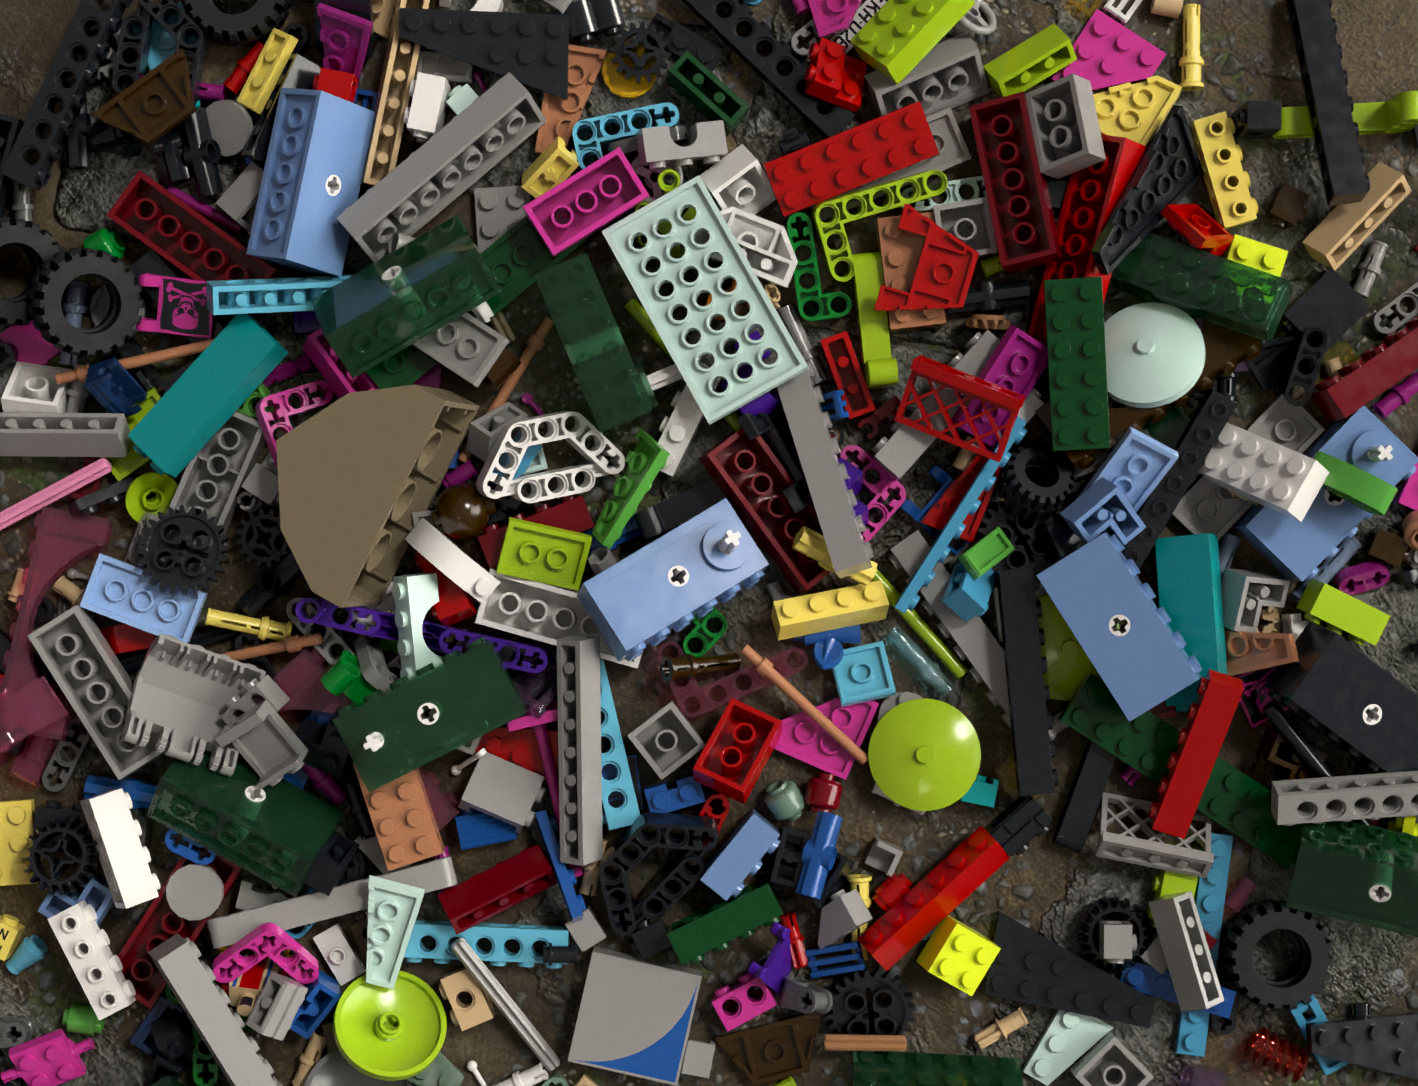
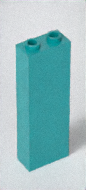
M237 314L127 435L135 443L133 448L144 458L148 456L152 460L150 466L159 474L167 473L176 478L289 352L250 315Z
M1204 533L1158 538L1155 542L1159 607H1163L1171 619L1167 624L1173 633L1179 631L1187 645L1183 649L1189 657L1194 655L1202 667V670L1199 672L1201 677L1205 678L1209 669L1228 675L1218 535ZM1199 680L1166 699V706L1176 707V712L1188 711L1191 702L1196 703L1199 694L1196 693Z

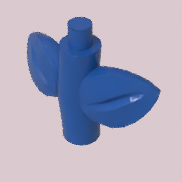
M860 624L794 637V642L805 641V645H814L812 655L817 666L823 670L831 669L837 666L844 656L841 643L861 644Z

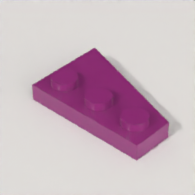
M319 3L317 15L320 17L321 30L319 32L324 48V68L355 74L360 81L373 22Z

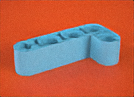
M666 102L578 121L572 129V136L580 169L586 168L583 162L587 156L593 155L598 159L603 157L601 146L635 137L636 132L640 129L634 128L632 122L637 117H643L647 120L648 123L645 128L652 127V117L650 114H654L655 119H658L656 120L655 127L669 126L671 128L678 126V108L674 104ZM663 112H668L670 116H673L670 123L660 119L663 117ZM609 123H617L620 126V131L615 135H609L605 132V127ZM584 128L590 129L593 132L592 138L587 141L580 140L578 138L579 131Z

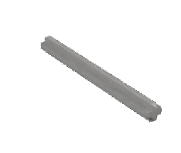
M462 937L451 944V950L548 1071L557 1068L560 1065L559 1057L467 941Z

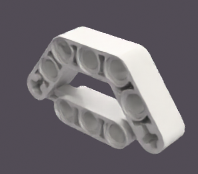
M560 411L510 421L501 428L478 476L476 487L478 492L485 497L497 499L512 495L518 501L535 503L591 490L595 484V477L621 472L625 466V457L622 452L578 412ZM569 416L573 417L575 421L574 428L571 431H567L565 428V421ZM541 422H546L548 432L545 436L541 437L538 433V426ZM515 427L521 430V438L517 442H514L511 438V431ZM589 435L595 441L593 448L590 450L585 447V440ZM565 439L590 462L588 464L569 466L513 479L527 447ZM506 452L509 456V463L507 466L501 467L499 456ZM602 453L605 456L612 457L610 459L613 463L612 466H607L608 460L599 454ZM494 469L495 471L503 472V475L499 476L496 473H492ZM582 471L584 482L577 486L575 476L578 472ZM552 477H556L558 486L551 492L548 488V482ZM488 481H493L496 485L495 490L487 486ZM528 482L531 485V493L527 497H523L521 488L524 483Z

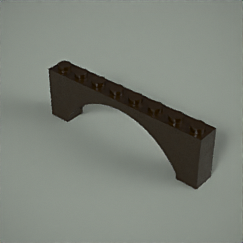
M1222 288L1199 303L1198 314L1202 318L1201 333L1205 344L1206 358L1203 371L1195 385L1179 399L1163 406L1153 408L1126 406L1109 409L1110 448L1059 451L1074 472L1080 468L1082 470L1087 469L1096 461L1095 458L1101 454L1111 453L1129 427L1142 432V427L1148 423H1157L1165 417L1168 410L1174 406L1176 408L1183 406L1189 401V396L1197 391L1200 393L1206 391L1212 386L1215 379L1221 375L1223 377L1230 375L1236 370L1238 364L1244 360L1249 362L1260 354L1262 338ZM1049 401L1035 411L1037 423L1052 442Z

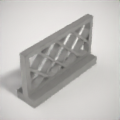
M1103 792L1100 800L1099 840L1096 846L1097 857L1202 878L1207 877L1214 863V853H1211V819L1196 811L1192 820L1204 822V828L1197 832L1190 824L1188 833L1191 836L1185 840L1163 832L1156 835L1147 826L1151 823V818L1148 817L1142 820L1134 812L1136 809H1142L1148 813L1152 802ZM1108 803L1117 804L1123 811L1115 815L1108 808ZM1126 815L1136 824L1130 829L1120 821ZM1114 824L1122 834L1106 832V828ZM1141 829L1150 839L1137 838L1133 833ZM1169 835L1177 845L1165 844L1161 838ZM1196 840L1203 847V851L1192 849L1188 844Z

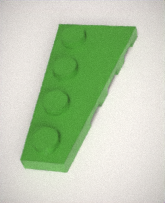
M639 429L635 437L639 439L635 451L629 450L625 459L629 463L622 477H617L613 485L614 497L612 500L606 501L592 531V535L602 545L610 549L615 541L621 537L625 525L636 513L638 504L650 490L653 480L665 466L670 455L652 436Z

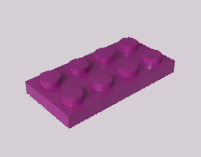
M1011 324L978 377L1025 395L1027 398L1048 365L1047 347ZM971 398L965 401L971 417L984 412L980 400ZM987 403L989 409L995 407ZM959 406L951 419L954 424L966 420L961 406ZM1000 408L991 412L997 427L1007 424L1011 412ZM986 414L973 420L980 435L993 430ZM968 422L958 426L974 436ZM1005 428L1002 429V430H999L1002 436H1003V433H1004ZM995 433L981 438L983 442L994 449L998 444Z

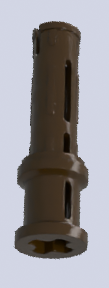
M738 653L704 657L684 654L681 658L664 656L660 661L659 668L661 677L665 681H673L676 677L692 679L701 673L739 670L741 659Z

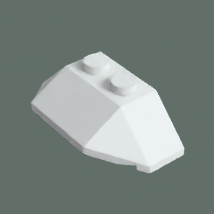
M733 206L720 211L757 278L788 288L798 261L785 227ZM706 231L698 232L695 236V242L700 245L707 243L710 234ZM713 255L709 258L717 263H723V257L720 255Z

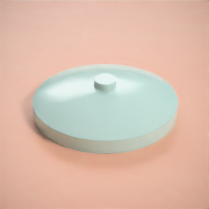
M1140 303L1117 312L1104 323L1108 396L1115 401L1136 408L1159 407L1179 399L1198 381L1205 364V344L1198 325L1184 311L1164 303Z

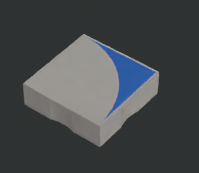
M594 946L568 1061L677 1086L701 984L702 971L666 962L645 961L631 954Z

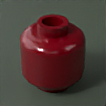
M819 772L818 778L812 777L808 779L804 802L807 806H810L809 811L831 813V811L839 808L843 787L841 783L834 781L835 775Z

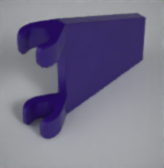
M775 921L770 932L779 938L763 967L752 961L747 971L779 994L783 986L784 977H788L792 970L791 930Z

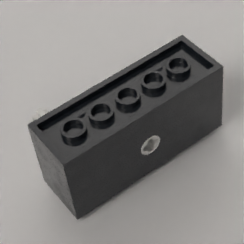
M1309 622L1295 641L1299 662L1278 666L1264 685L1265 688L1272 692L1270 698L1276 700L1282 706L1286 705L1291 709L1290 713L1300 720L1310 723L1311 729L1322 736H1327L1331 739V744L1342 751H1347L1351 754L1349 756L1351 759L1362 766L1368 767L1371 774L1418 771V695L1339 634Z

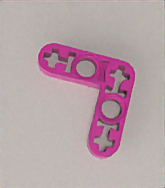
M319 380L269 395L256 404V416L276 469L277 450L276 440L273 436L274 430L278 428L286 434L293 430L288 417L322 407L329 403L333 397V390L327 382ZM315 391H322L324 394L321 398L315 397L310 400L307 396ZM291 394L299 397L301 402L299 409L292 408L289 405L288 397ZM273 406L275 411L266 413L265 407ZM273 420H280V422L272 426H270L269 424Z
M848 445L841 450L838 459L841 457L847 460L848 457L845 453L851 454L855 452L857 454L855 460L860 465L864 461L868 463L861 470L863 472V487L874 496L867 504L868 511L871 508H877L882 513V519L879 523H872L870 520L866 526L873 529L871 533L868 528L862 533L864 542L872 539L906 499V490L902 484L857 445ZM855 462L850 463L856 468H859V466ZM869 469L876 470L879 473L878 483H868L865 480V472ZM887 489L889 491L896 489L899 500H892L886 507L881 504L889 496Z
M264 923L218 955L213 960L212 972L216 977V981L229 983L268 956L296 981L309 984L314 982L319 976V963L312 954L278 925ZM244 949H251L255 952L250 957H244L239 954ZM287 949L295 952L291 957L280 955L283 950Z

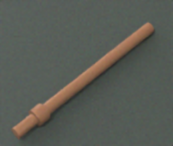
M545 316L535 334L530 335L526 342L528 345L519 358L521 364L504 382L485 414L505 404L536 352H540L546 343L544 339L555 323L553 320ZM467 444L458 457L463 462H466L468 459L470 460L473 453L467 450Z
M214 339L124 358L118 361L127 370L202 353ZM89 364L76 366L75 370L55 374L57 384L60 385L78 380L80 383L85 382Z
M320 633L301 637L297 634L286 637V640L220 654L227 655L233 660L241 661L284 651L293 653L302 651L303 647L322 644V636Z
M748 644L740 650V653L755 666L754 670L762 677L766 676L861 765L868 760V755L773 668V663L766 657L762 658Z

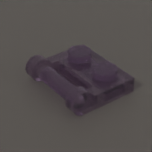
M536 655L531 660L532 667L536 668L538 664H543V659ZM549 661L547 667L539 673L521 671L501 691L503 700L529 711L535 718H541L546 712L545 708L557 697V680L538 700H535V698L554 678L557 679V664Z

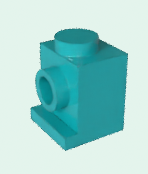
M977 774L971 788L959 800L994 808L999 780L995 777H990V781L987 782L986 776Z

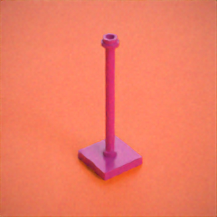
M558 700L511 710L509 711L507 724L509 732L527 727L535 729L560 833L559 781L545 727L549 722L558 720ZM567 863L566 868H572L575 877L583 875V866Z

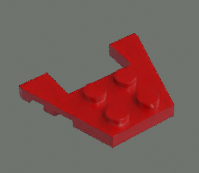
M905 203L897 229L925 237L910 292L881 285L874 311L962 309L979 253L950 232L948 233L936 225L927 216H923L914 207Z

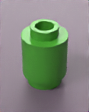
M72 1004L70 1009L66 1008L64 1011L62 1025L67 1026V1032L88 1035L102 1034L106 1018L99 1021L92 1006Z

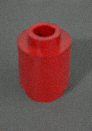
M902 872L899 875L893 873L892 877H888L875 890L876 894L872 898L887 912L911 890L910 887L913 883Z

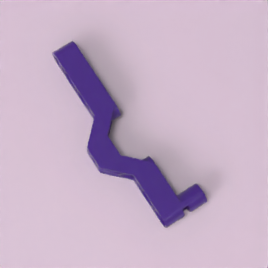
M322 597L304 598L297 603L295 608L297 618L304 623H314L362 635L399 641L398 627L395 624L396 613L361 606L346 607L344 609L348 611L349 619L345 624H341L335 619V613L340 607ZM310 603H314L317 607L315 617H311L308 614L307 607ZM356 611H359L358 618L364 619L373 615L372 620L376 621V626H372L368 630L367 624L356 622V627H352L356 619ZM423 620L422 632L433 635L423 634L424 641L430 649L529 673L542 672L549 663L547 652L540 647ZM454 633L457 640L466 641V636H470L471 638L467 644V653L462 651L465 647L463 645H455L453 649L449 648L450 643L445 642L446 638L451 637ZM481 639L487 643L488 651L485 655H478L474 652L473 644L476 640ZM504 646L514 648L516 657L513 661L508 662L501 658L500 651ZM521 648L526 649L525 656L531 657L535 652L540 653L539 658L543 659V664L540 663L534 668L531 661L523 660V665H518L517 663L521 657Z

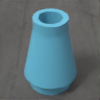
M37 935L25 937L11 959L6 963L7 969L12 974L18 975L21 971L42 960L48 951L46 943Z

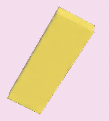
M276 28L272 30L236 101L237 104L261 115L298 42L297 38Z

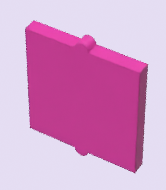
M32 321L29 325L10 326L0 333V338L3 342L11 343L17 348L18 362L48 365L49 360L61 352V350L55 348L54 345L46 342L41 337V332L35 329Z

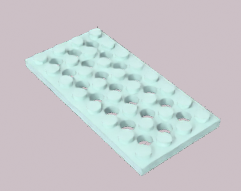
M699 175L602 231L709 425L809 369ZM688 207L694 208L696 210L694 219L685 221L681 218L684 209ZM661 222H670L672 229L668 234L660 235L657 233V227ZM700 231H706L710 234L708 242L702 245L695 242L696 234ZM643 235L647 237V244L644 248L636 249L633 247V240L637 236ZM676 245H682L685 247L684 255L678 259L672 258L670 256L671 249ZM713 255L723 257V263L718 268L708 266V260ZM651 259H657L661 263L659 270L654 273L646 271V264ZM688 269H696L699 273L698 278L694 282H686L684 280V273ZM728 278H732L737 282V286L732 292H725L721 288L723 281ZM664 283H671L674 285L673 293L667 297L661 296L659 294L660 286ZM701 293H710L712 301L709 305L700 306L697 304V298ZM741 302H746L750 305V311L745 316L735 314V308ZM680 306L687 309V316L679 321L673 319L672 313L674 309ZM721 316L725 318L726 323L721 330H713L710 327L711 320L714 317ZM760 326L764 329V335L761 339L752 340L749 338L748 334L752 327ZM696 330L701 333L700 341L693 345L686 342V335L690 331ZM730 340H735L739 343L738 351L735 354H726L724 352V345ZM768 350H773L778 354L776 362L770 365L763 363V354ZM710 354L714 357V364L707 369L701 368L699 365L700 358L703 355ZM744 364H748L753 368L752 375L746 379H742L737 375L738 368ZM719 378L728 381V387L722 393L713 391V383Z

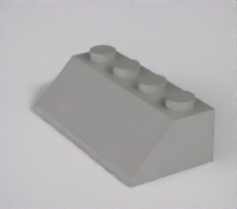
M967 32L935 45L898 85L877 70L864 75L878 116L920 101L925 116L928 117L949 107L953 109L990 93L979 48Z

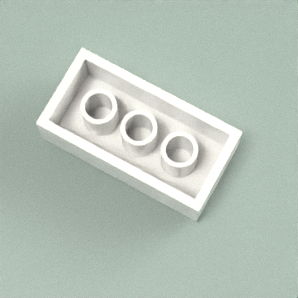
M1226 423L1198 470L1210 482L1300 522L1304 519L1330 473L1317 460L1230 423Z
M122 788L114 789L80 801L89 830L92 833V839L98 843L95 848L97 852H100L99 860L115 907L127 909L159 897L157 890L160 889V883L155 873L151 874L148 865L151 862L150 853L146 846L142 847L139 836L142 835V830L138 820H133L130 809L133 808V804L128 792L124 793Z

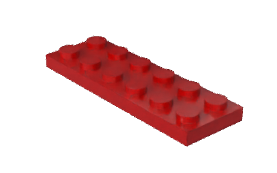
M916 101L763 164L782 216L785 217L938 155L939 151L920 101Z

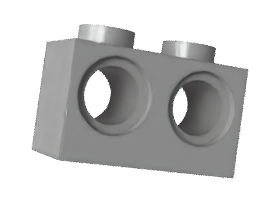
M267 674L261 681L254 678L243 688L246 692L243 697L237 693L225 704L228 710L220 717L228 724L265 699L278 712L290 698Z

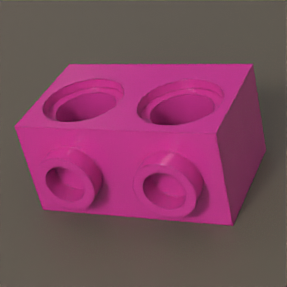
M749 972L738 978L739 983L731 987L729 984H726L715 990V996L711 997L712 1004L727 1032L777 1005L770 988ZM752 986H759L763 993L759 998L754 999L748 996V989ZM728 999H733L738 1003V1008L735 1011L728 1012L723 1008V1003Z

